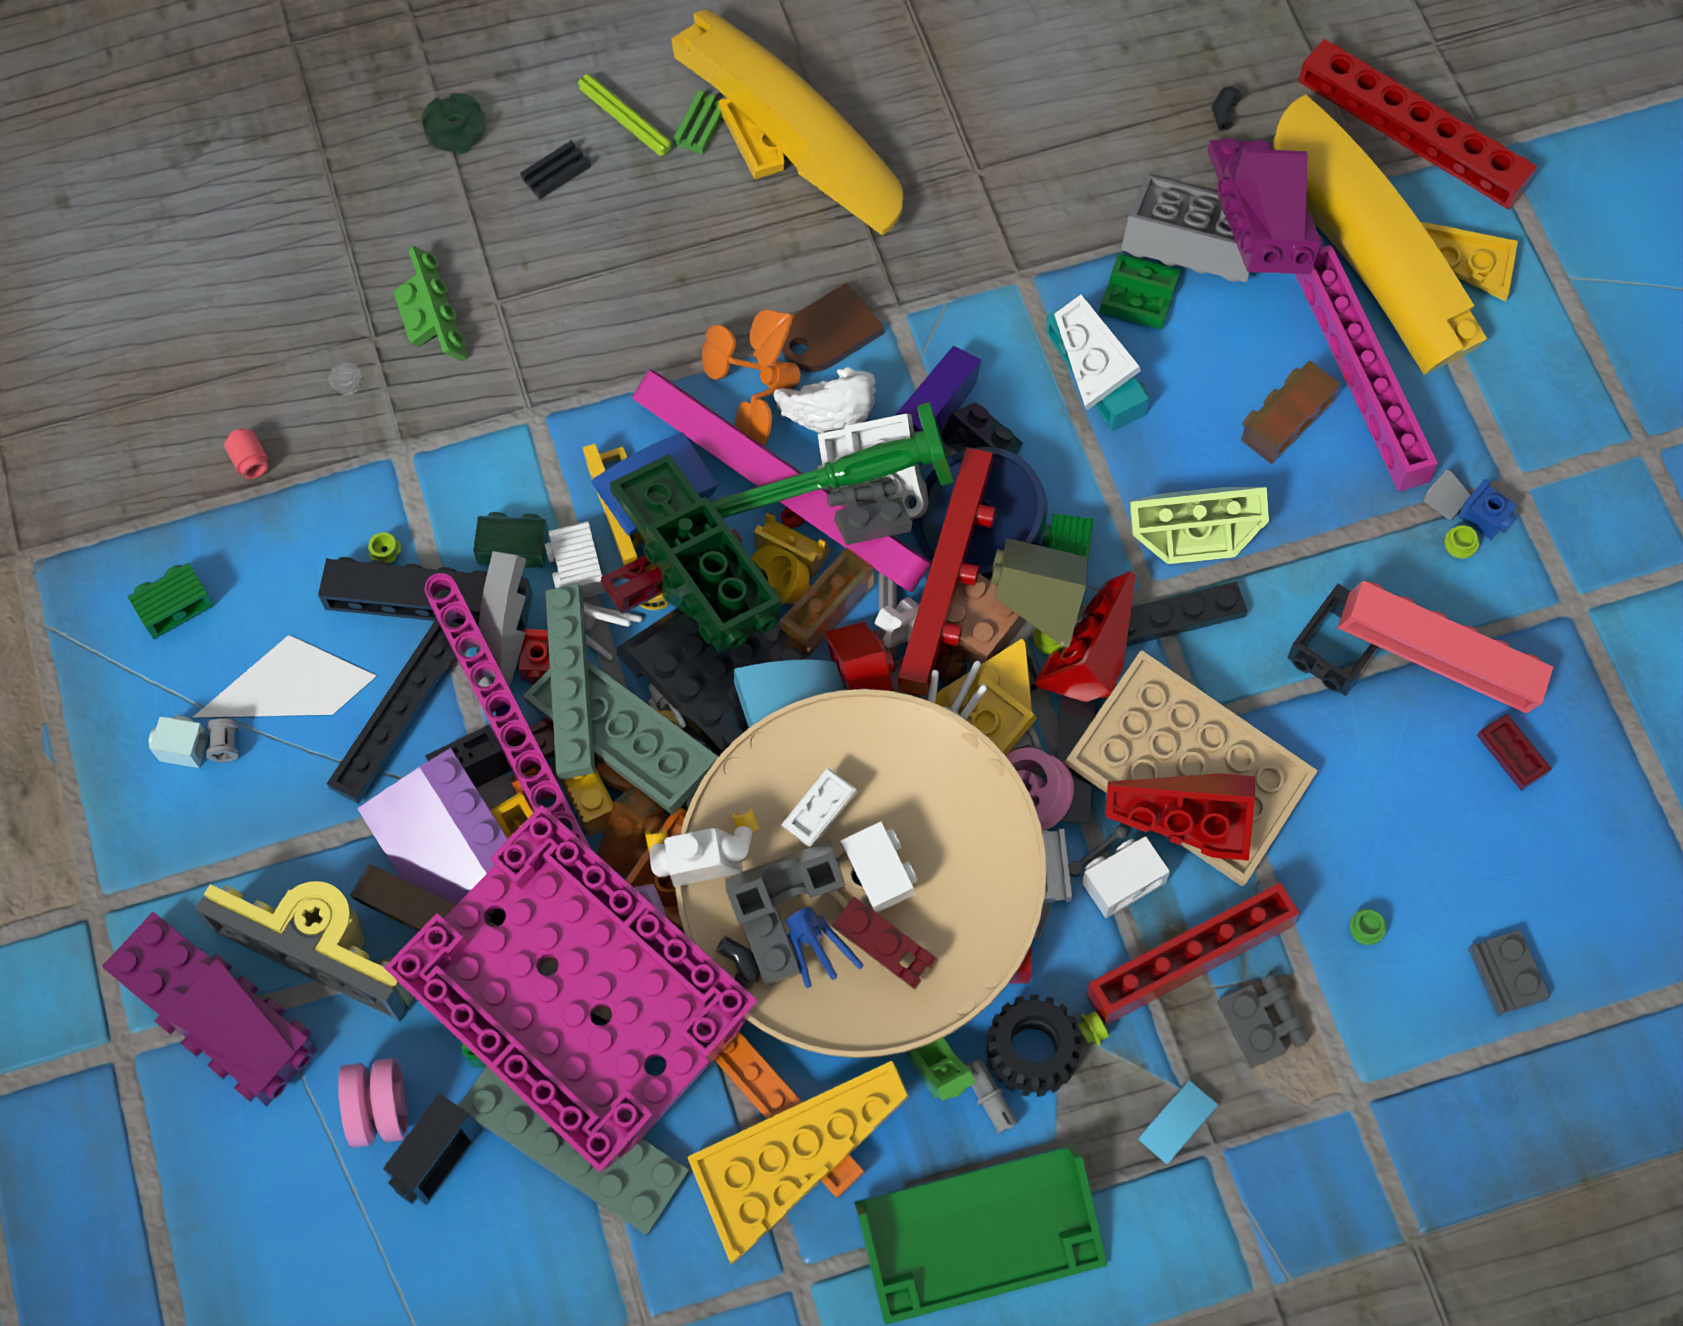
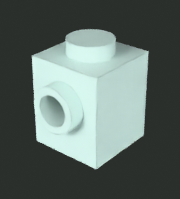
M174 715L173 718L159 717L157 727L153 728L150 732L149 747L159 762L200 768L209 735L200 723H196L188 717Z

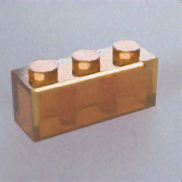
M1309 360L1301 369L1297 367L1288 375L1285 385L1280 390L1274 389L1267 396L1264 406L1258 412L1253 410L1248 414L1242 424L1244 431L1241 441L1270 464H1273L1335 402L1341 384Z
M846 548L780 620L781 630L809 657L825 640V632L835 629L874 586L873 566Z

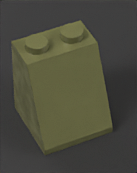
M1006 538L1004 549L996 550L992 567L993 573L990 584L996 585L995 598L1058 644L1069 648L1086 588L1087 557Z

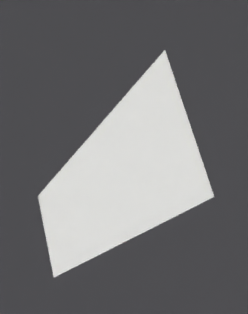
M288 635L192 718L333 715L371 682L376 675Z

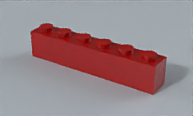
M1278 883L1089 982L1086 996L1104 1026H1107L1294 926L1300 913L1282 884Z

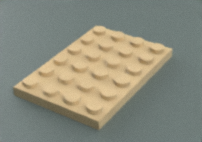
M1142 650L1137 654L1064 761L1066 766L1106 793L1108 781L1216 773L1255 776V804L1249 861L1212 858L1202 854L1201 849L1183 842L1181 843L1182 846L1240 886H1244L1318 771Z

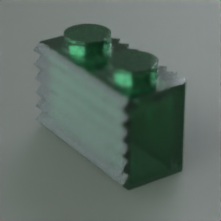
M491 512L488 516H478L473 547L477 564L489 566L492 552L495 551L525 558V567L544 568L546 560L544 543H548L549 536L546 519H541L540 516L530 513L523 514L521 518L508 517L501 512Z

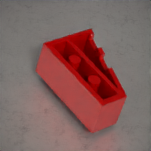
M865 621L825 632L831 660L836 662L844 688L848 690L871 689L894 692L889 672L894 671L892 656L889 650L886 651L883 641H879L876 630L871 631Z

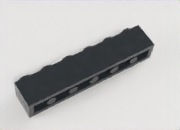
M340 557L338 560L326 558L318 596L325 610L435 621L436 616L425 593V583L432 575L445 573L450 575L456 582L478 625L487 572L475 570L471 573L457 572L449 567H440L438 570L426 569L417 564L396 566L380 560L366 563L357 562L349 557ZM521 576L517 593L526 596L517 626L519 630L526 629L533 595L529 580ZM441 590L435 597L445 598L451 591ZM461 618L453 620L460 624H464L465 620Z

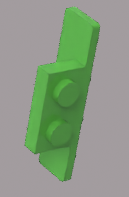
M412 246L408 251L416 275L393 291L410 344L419 347L437 334L442 351L449 356L464 361L468 358L464 347L465 339L459 332L455 321L456 313L450 306L446 294L447 287L441 280L438 271V261L431 252Z

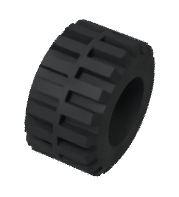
M1031 994L1030 1000L1027 1001L1024 1000L1023 996L1015 998L1013 1005L1007 1002L1002 1006L1001 1013H996L992 1020V1026L989 1028L987 1040L989 1067L995 1070V1078L999 1082L1004 1080L1007 1083L1006 1088L1014 1092L1015 1088L1022 1090V1096L1029 1097L1030 1092H1036L1037 1097L1045 1096L1047 1090H1051L1052 1093L1058 1091L1062 1083L1066 1084L1071 1079L1073 1071L1075 1072L1079 1061L1082 1035L1081 1030L1076 1028L1078 1021L1074 1015L1070 1017L1067 1015L1068 1008L1062 1003L1059 1007L1053 1005L1055 999L1048 996L1045 1002L1039 1001V995ZM1037 1029L1051 1037L1056 1046V1052L1047 1061L1031 1063L1023 1060L1015 1053L1012 1047V1039L1021 1031Z

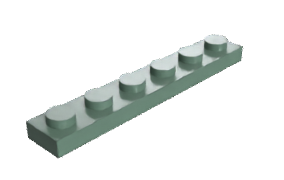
M579 584L545 590L556 774L561 780L595 773L583 590Z

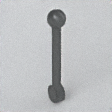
M1124 825L1117 826L1113 835L1079 862H1070L1068 865L1069 874L1073 877L1079 876L1082 872V867L1116 840L1126 838L1128 829Z

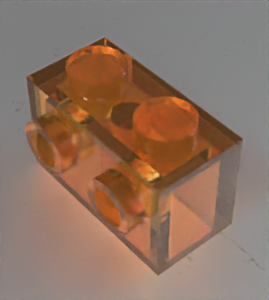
M635 786L630 788L614 802L597 855L613 870L624 876L628 875L648 848L645 832L650 830V833L657 832L661 823L659 818L663 807Z

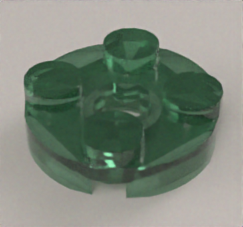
M450 93V98L442 100L438 97L426 106L422 114V124L427 141L443 151L465 154L470 151L471 146L481 139L485 132L486 120L481 106L476 99L467 94ZM456 118L459 119L460 123L456 126H449L447 123L448 121H455Z

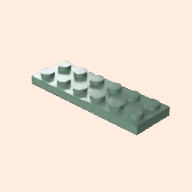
M588 661L594 755L673 815L695 793L718 756ZM549 669L522 697L529 706L553 723Z
M488 1066L483 1070L459 1105L460 1108L471 1115L475 1122L646 1236L689 1171V1169L644 1139H641L632 1150L605 1171L599 1173Z

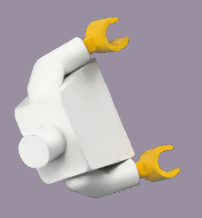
M749 809L743 815H740L739 812L732 815L736 827L734 835L717 828L668 837L666 828H662V831L659 833H650V830L646 831L645 836L653 873L659 877L670 875L674 887L742 873L741 860L748 854L752 833L759 829L753 809Z

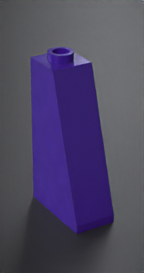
M952 346L895 416L902 414L912 415L914 433L922 431L923 428L917 407L920 404L930 402L940 433L942 434L951 414L959 410L975 386L982 360Z

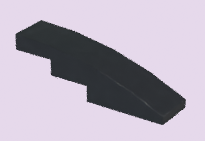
M1060 695L1056 755L1063 763L1094 719L1096 699L1083 702ZM1068 767L1073 778L1074 795L1068 812L1059 822L1090 824L1092 783Z

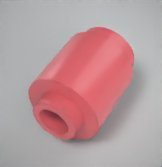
M237 429L229 434L224 447L237 472L246 479H255L262 476L268 470V457L255 432L249 429Z

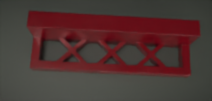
M732 529L731 531L734 534V536H736L741 542L742 538L740 537L736 529ZM646 555L601 577V584L621 614L662 594L663 578L659 567L643 574L644 568L651 564ZM622 578L630 580L618 587H615L613 584Z

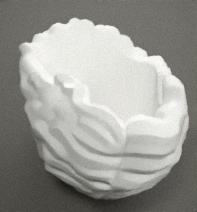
M846 367L845 369L837 370L840 376L837 380L804 385L800 391L790 388L776 389L773 393L774 399L777 402L776 407L782 411V416H786L792 421L798 422L800 426H805L807 429L818 433L844 429V426L863 423L868 418L875 403L873 395L876 392V380L874 374L855 371Z

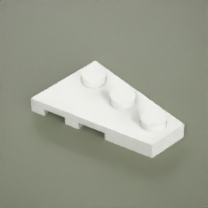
M1079 295L1054 314L1086 410L1093 407L1141 371L1136 361L1082 295Z

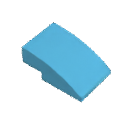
M785 660L734 669V684L749 728L769 714L794 702L819 694L845 690L836 662Z

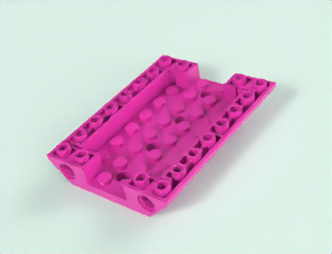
M541 805L490 857L495 866L444 918L436 913L384 969L599 1173H602L634 1148L734 1039L757 1005L758 1000ZM494 909H502L506 913L504 923L498 927H490L486 922L487 915ZM547 957H554L559 963L557 971L551 976H543L539 973V964ZM600 1006L609 1007L612 1011L611 1020L603 1026L595 1025L592 1022L593 1011ZM661 1056L666 1060V1069L659 1076H651L646 1072V1063L651 1057Z

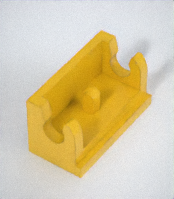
M769 512L766 513L764 527L757 525L753 532L755 549L758 550L765 545L778 546L804 562L809 568L810 576L814 578L830 553L828 542L823 539L817 542L777 522L775 515Z

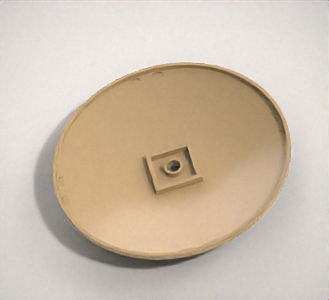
M840 690L819 694L794 702L769 714L752 725L727 747L706 773L696 790L684 818L680 835L711 828H717L734 835L736 827L732 815L736 812L743 815L749 809H753L759 829L752 833L748 854L741 860L744 872L809 848L783 828L781 824L827 767L853 786L857 793L815 844L830 840L843 874L845 886L811 899L808 894L795 895L779 902L776 907L786 934L791 931L786 920L795 912L806 907H812L817 916H824L832 930L863 963V968L858 969L829 937L821 931L823 937L818 941L837 973V979L832 980L829 977L811 945L803 946L801 942L812 986L806 988L802 975L799 974L766 987L760 974L758 982L753 983V986L747 989L758 1000L757 1005L747 1020L760 1030L787 1044L829 1056L865 1058L904 1053L929 1045L948 1036L973 1020L1006 988L1020 968L1032 945L1045 899L1047 872L1041 824L1030 794L1009 759L993 741L956 713L912 695L886 690ZM880 821L886 831L893 828L902 847L896 853L902 864L909 861L918 882L912 884L915 895L877 914L938 959L931 969L927 967L920 976L922 981L915 990L832 927L854 896L874 911L863 886L853 882L852 876L855 870L841 840ZM730 876L676 887L679 915L685 935L735 979L736 973L739 972L736 963L716 952L720 940L724 936H728L751 951L752 949L743 925H739L726 892L725 878ZM907 953L900 964L908 969L915 957Z

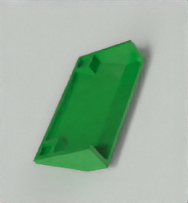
M1074 1144L854 1201L885 1325L1108 1266L1083 1156Z

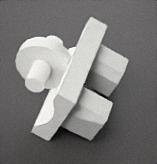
M910 597L903 599L898 604L896 610L890 605L883 607L874 622L876 626L885 632L882 641L888 649L903 642H909L919 609V604Z

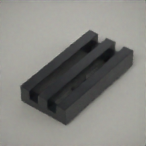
M571 140L523 170L520 174L526 185L541 199L590 168L591 165L590 160L583 156L582 151L579 148L577 149L575 143ZM576 160L578 161V162H576L575 164H573V165H571L570 167H568L567 169H565L564 171H562V169L565 168L566 166L570 165L571 163H573V162L576 161ZM549 177H552L550 180L546 181L545 183H543V184L540 185L539 187L537 186L538 184H540V183L543 182L544 180L548 179Z

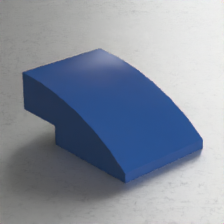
M683 432L638 451L593 478L592 485L627 536L639 531L611 493L610 482L670 454L701 499L707 497L709 500L719 486V483Z

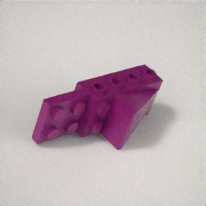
M1229 138L1210 140L1207 152L1218 178V198L1247 272L1311 274L1316 256H1319L1322 251V238L1318 236L1314 227L1313 217H1310L1306 208L1307 152L1273 150L1271 143L1263 140H1253L1252 142L1235 141Z
M154 912L141 923L101 966L159 1015L154 1021L170 1035L176 1030L185 1037L181 1044L196 1057L204 1053L211 1059L207 1066L223 1080L228 1075L236 1080L238 1083L234 1089L249 1102L256 1097L265 1106H268L282 1094L288 1082L310 1062L313 1054L317 1051V1048L308 1039L312 1033L296 1019L290 1024L282 1017L285 1010L274 1000L268 997L265 1001H262L255 995L259 989L243 975L237 980L229 972L232 967L216 953L210 958Z

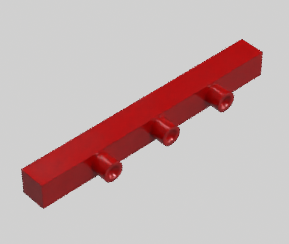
M968 447L965 449L898 676L899 691L926 697L941 644L959 645L963 626L948 623L959 583L975 586L977 583L980 566L965 563L975 526L981 525L992 528L996 507L982 505L992 470V452Z

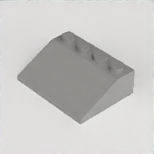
M1146 174L1128 217L1121 250L1129 252L1135 257H1149L1160 260L1166 265H1180L1191 268L1197 273H1211L1223 276L1228 281L1247 283L1250 272H1247L1219 201L1218 192Z

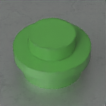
M1362 909L1351 918L1349 930L1352 937L1358 943L1375 945L1384 938L1387 925L1383 916L1377 911Z

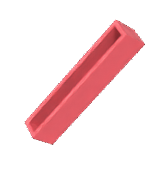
M1363 580L1349 592L1338 625V629L1526 714L1543 703L1553 666L1542 662L1538 656L1524 654L1515 650L1505 641L1493 640L1480 634L1472 626L1460 625L1449 620L1445 614L1427 610L1416 605L1412 599L1394 595L1374 582Z

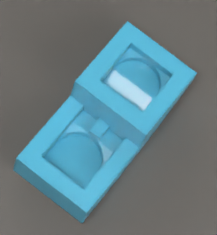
M1189 1080L1138 1140L1168 1165L1188 1143L1193 1134L1218 1107V1104Z

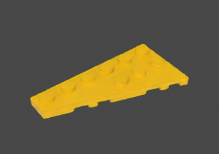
M893 1061L687 1157L731 1264H735L909 1098Z

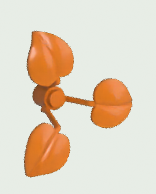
M773 310L760 311L752 322L750 343L755 349L754 357L757 358L758 363L732 357L736 340L731 330L722 325H713L707 329L702 347L703 369L711 379H723L728 373L729 363L761 370L760 379L769 389L752 395L751 402L740 403L735 416V426L763 446L766 445L769 438L772 414L767 402L761 398L773 394L776 389H794L800 381V370L797 364L777 360L786 341L794 315Z

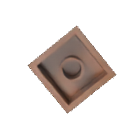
M980 574L975 586L959 583L948 623L963 626L959 645H951L953 646L952 651L964 655L966 661L972 665L975 661H980L983 664L997 655L1001 649L1009 645L1026 623L1024 618L995 598L996 585L990 584L991 581Z

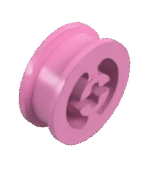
M1025 747L1010 752L1006 757L1023 780L1030 794L1041 829L1046 830L1053 827L1066 815L1073 800L1074 783L1070 770L1058 758L1036 748ZM1042 767L1047 779L1029 771Z

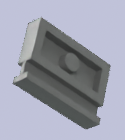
M1521 930L1488 939L1480 944H1473L1468 948L1497 1017L1502 1016L1504 1013L1514 1012L1545 1002L1550 998Z

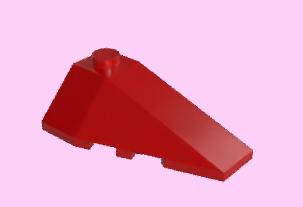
M1132 570L1105 582L1084 610L1088 615L1087 618L1074 628L1069 648L1064 647L1060 653L1053 651L1046 660L1035 681L1039 688L1083 702L1099 697L1105 698L1112 693L1117 685L1116 682L1123 670L1136 577Z
M1216 773L1108 781L1105 817L1144 832L1151 830L1169 837L1170 842L1181 845L1183 842L1201 849L1202 854L1212 858L1249 861L1255 804V776Z

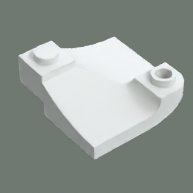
M902 414L818 434L822 465L818 466V468L825 467L827 461L833 462L840 457L875 445L915 437L912 415ZM919 464L881 478L849 485L854 489L867 486V483L879 480L881 483L892 481L895 485V494L885 496L887 500L900 498L911 520L920 518L928 508L927 487L920 474ZM831 487L825 488L831 493L838 492L839 488L836 490ZM914 496L916 498L917 503L916 506L911 509L909 507L908 502L909 499ZM870 500L856 502L858 506L871 504Z

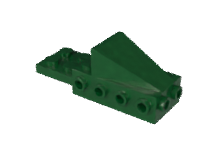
M670 454L610 482L611 493L646 541L643 549L648 561L651 564L656 563L662 572V597L665 601L687 614V616L696 620L703 639L708 644L712 643L718 653L729 647L735 649L741 646L747 638L758 632L766 633L776 626L782 606V600L778 592L768 583L759 566L753 562L740 540L734 536L720 512L713 507L707 497L701 499Z

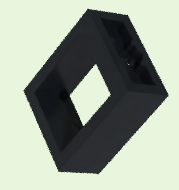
M1337 583L1292 644L1288 659L1292 661L1298 670L1311 673L1319 678L1329 690L1340 692L1347 696L1381 648L1370 644L1349 674L1307 648L1331 613L1340 618L1342 616L1349 592L1351 591Z
M439 1093L383 1167V1170L391 1178L387 1184L409 1203L413 1204L418 1199L427 1206L481 1133L480 1128L471 1115Z

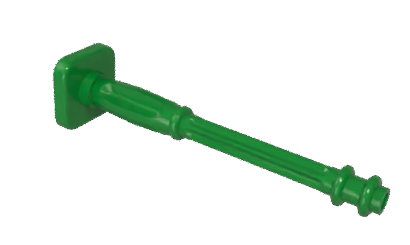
M927 402L917 407L923 430L914 433L915 437L875 445L840 457L833 462L827 461L825 467L710 502L720 512L722 517L726 518L819 489L831 487L836 490L839 486H849L881 478L913 467L920 462L923 465L933 463L940 485L952 484L954 480L931 403Z

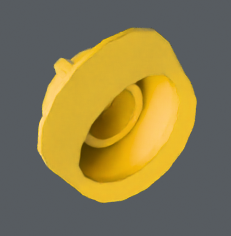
M765 545L753 554L751 559L759 568L766 571L768 583L778 592L782 604H795L804 597L805 593L814 592V588L809 585V568L792 553L775 545Z

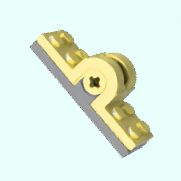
M320 881L300 884L287 891L276 910L258 900L254 904L243 900L244 895L232 887L224 885L223 889H220L210 884L204 893L206 898L202 897L196 906V912L213 932L393 1019L401 1021L407 1011L406 1005L409 1006L414 998L406 988L384 969L388 962L382 961L381 965H378L368 960L370 955L361 950L366 941L362 923L342 892L331 884Z

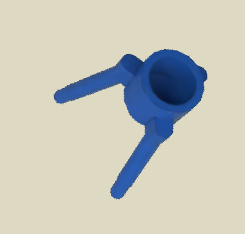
M812 907L803 908L786 920L791 930L787 937L793 946L806 988H810L812 983L801 942L803 946L811 945L829 977L832 980L837 979V973L818 941L823 937L821 931L829 937L858 969L863 968V963L832 930L824 916H817Z

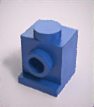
M1484 479L1465 501L1458 517L1492 540L1499 531L1505 534L1517 519V516L1513 514L1517 504L1489 486L1491 482Z

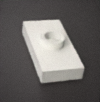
M827 767L781 825L806 846H815L855 796L857 790Z

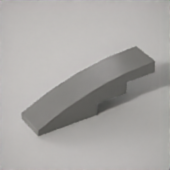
M493 551L483 590L478 628L510 689L526 634L516 630L526 596L517 593L526 559L517 555ZM490 676L484 677L478 685L490 686L495 681V678Z

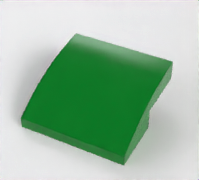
M1118 254L1099 313L1162 330L1181 270Z

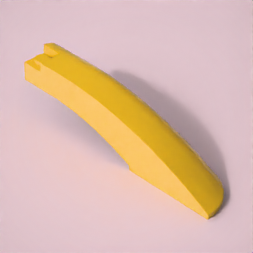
M700 10L694 13L695 24L671 38L674 58L714 86L755 122L795 165L799 175L882 236L886 234L901 216L903 210V190L899 180L884 161L832 105L783 61L715 12Z
M1306 94L1295 100L1285 110L1278 122L1274 137V150L1307 152L1306 208L1310 217H1313L1314 227H1318L1334 244L1374 295L1422 374L1425 376L1478 349L1487 340V337L1471 313L1474 304L1416 215L1375 163L1334 119Z

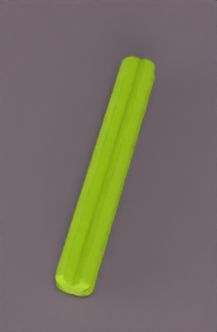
M585 74L583 78L579 79V89L659 156L664 157L672 150V142L591 74Z

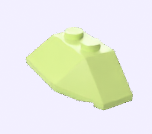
M1219 487L1156 494L1130 501L1132 535L1167 564L1235 557L1253 539L1258 531L1269 522L1267 487Z

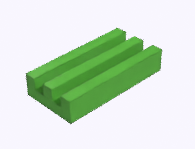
M698 90L674 136V145L704 154L722 119L721 111L718 107L719 100H716L715 95L710 94L707 97L703 91ZM702 104H704V106H703V108H702V110H701V112H700V114H699V116H698V118H697L695 124L693 125V127H692V129H691V131H690V133H689L687 139L685 140V137H686V135H687V133H688V131H689V129H690V127H691V125H692L694 119L696 118V116H697V114H698V112H699V110H700ZM711 108H716L698 144L694 143Z

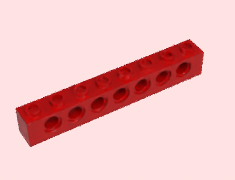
M1323 39L1302 64L1299 83L1506 209L1510 210L1530 186L1538 166L1531 163L1527 158L1519 156L1504 147L1499 141L1493 140L1479 132L1472 125L1466 124L1449 114L1447 110L1439 108L1424 99L1419 93L1413 92L1399 84L1392 77L1386 76L1374 69L1367 62L1359 60L1344 51L1340 46Z

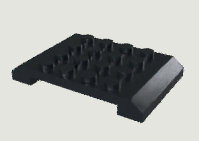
M677 608L618 646L616 655L638 678L642 675L645 676L659 693L681 713L687 723L718 756L736 738L749 729L734 684V669L775 661L811 660L777 624L766 633L758 632L747 638L741 646L735 649L729 647L718 653L712 643L708 644L703 639L697 621Z

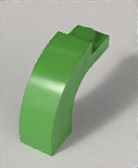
M944 1037L929 1045L905 1052L917 1074L935 1099L939 1097L944 1101L948 1098L957 1097L966 1088L976 1083L971 1071L955 1055Z

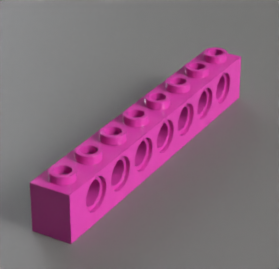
M1332 245L1322 247L1320 255L1316 256L1311 274H1295L1398 492L1429 483L1438 464Z

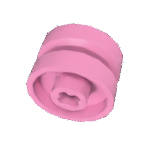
M396 1057L376 1060L371 1068V1073H369V1070L362 1062L342 1065L339 1071V1103L343 1128L349 1146L357 1148L372 1145L377 1131L386 1143L404 1140L408 1134L407 1098L402 1071Z

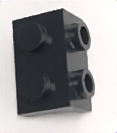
M977 402L953 412L941 434L943 441L957 453L964 451L966 447H995L1017 454L1023 445V442L1009 428L998 422L990 415L986 408L980 406Z

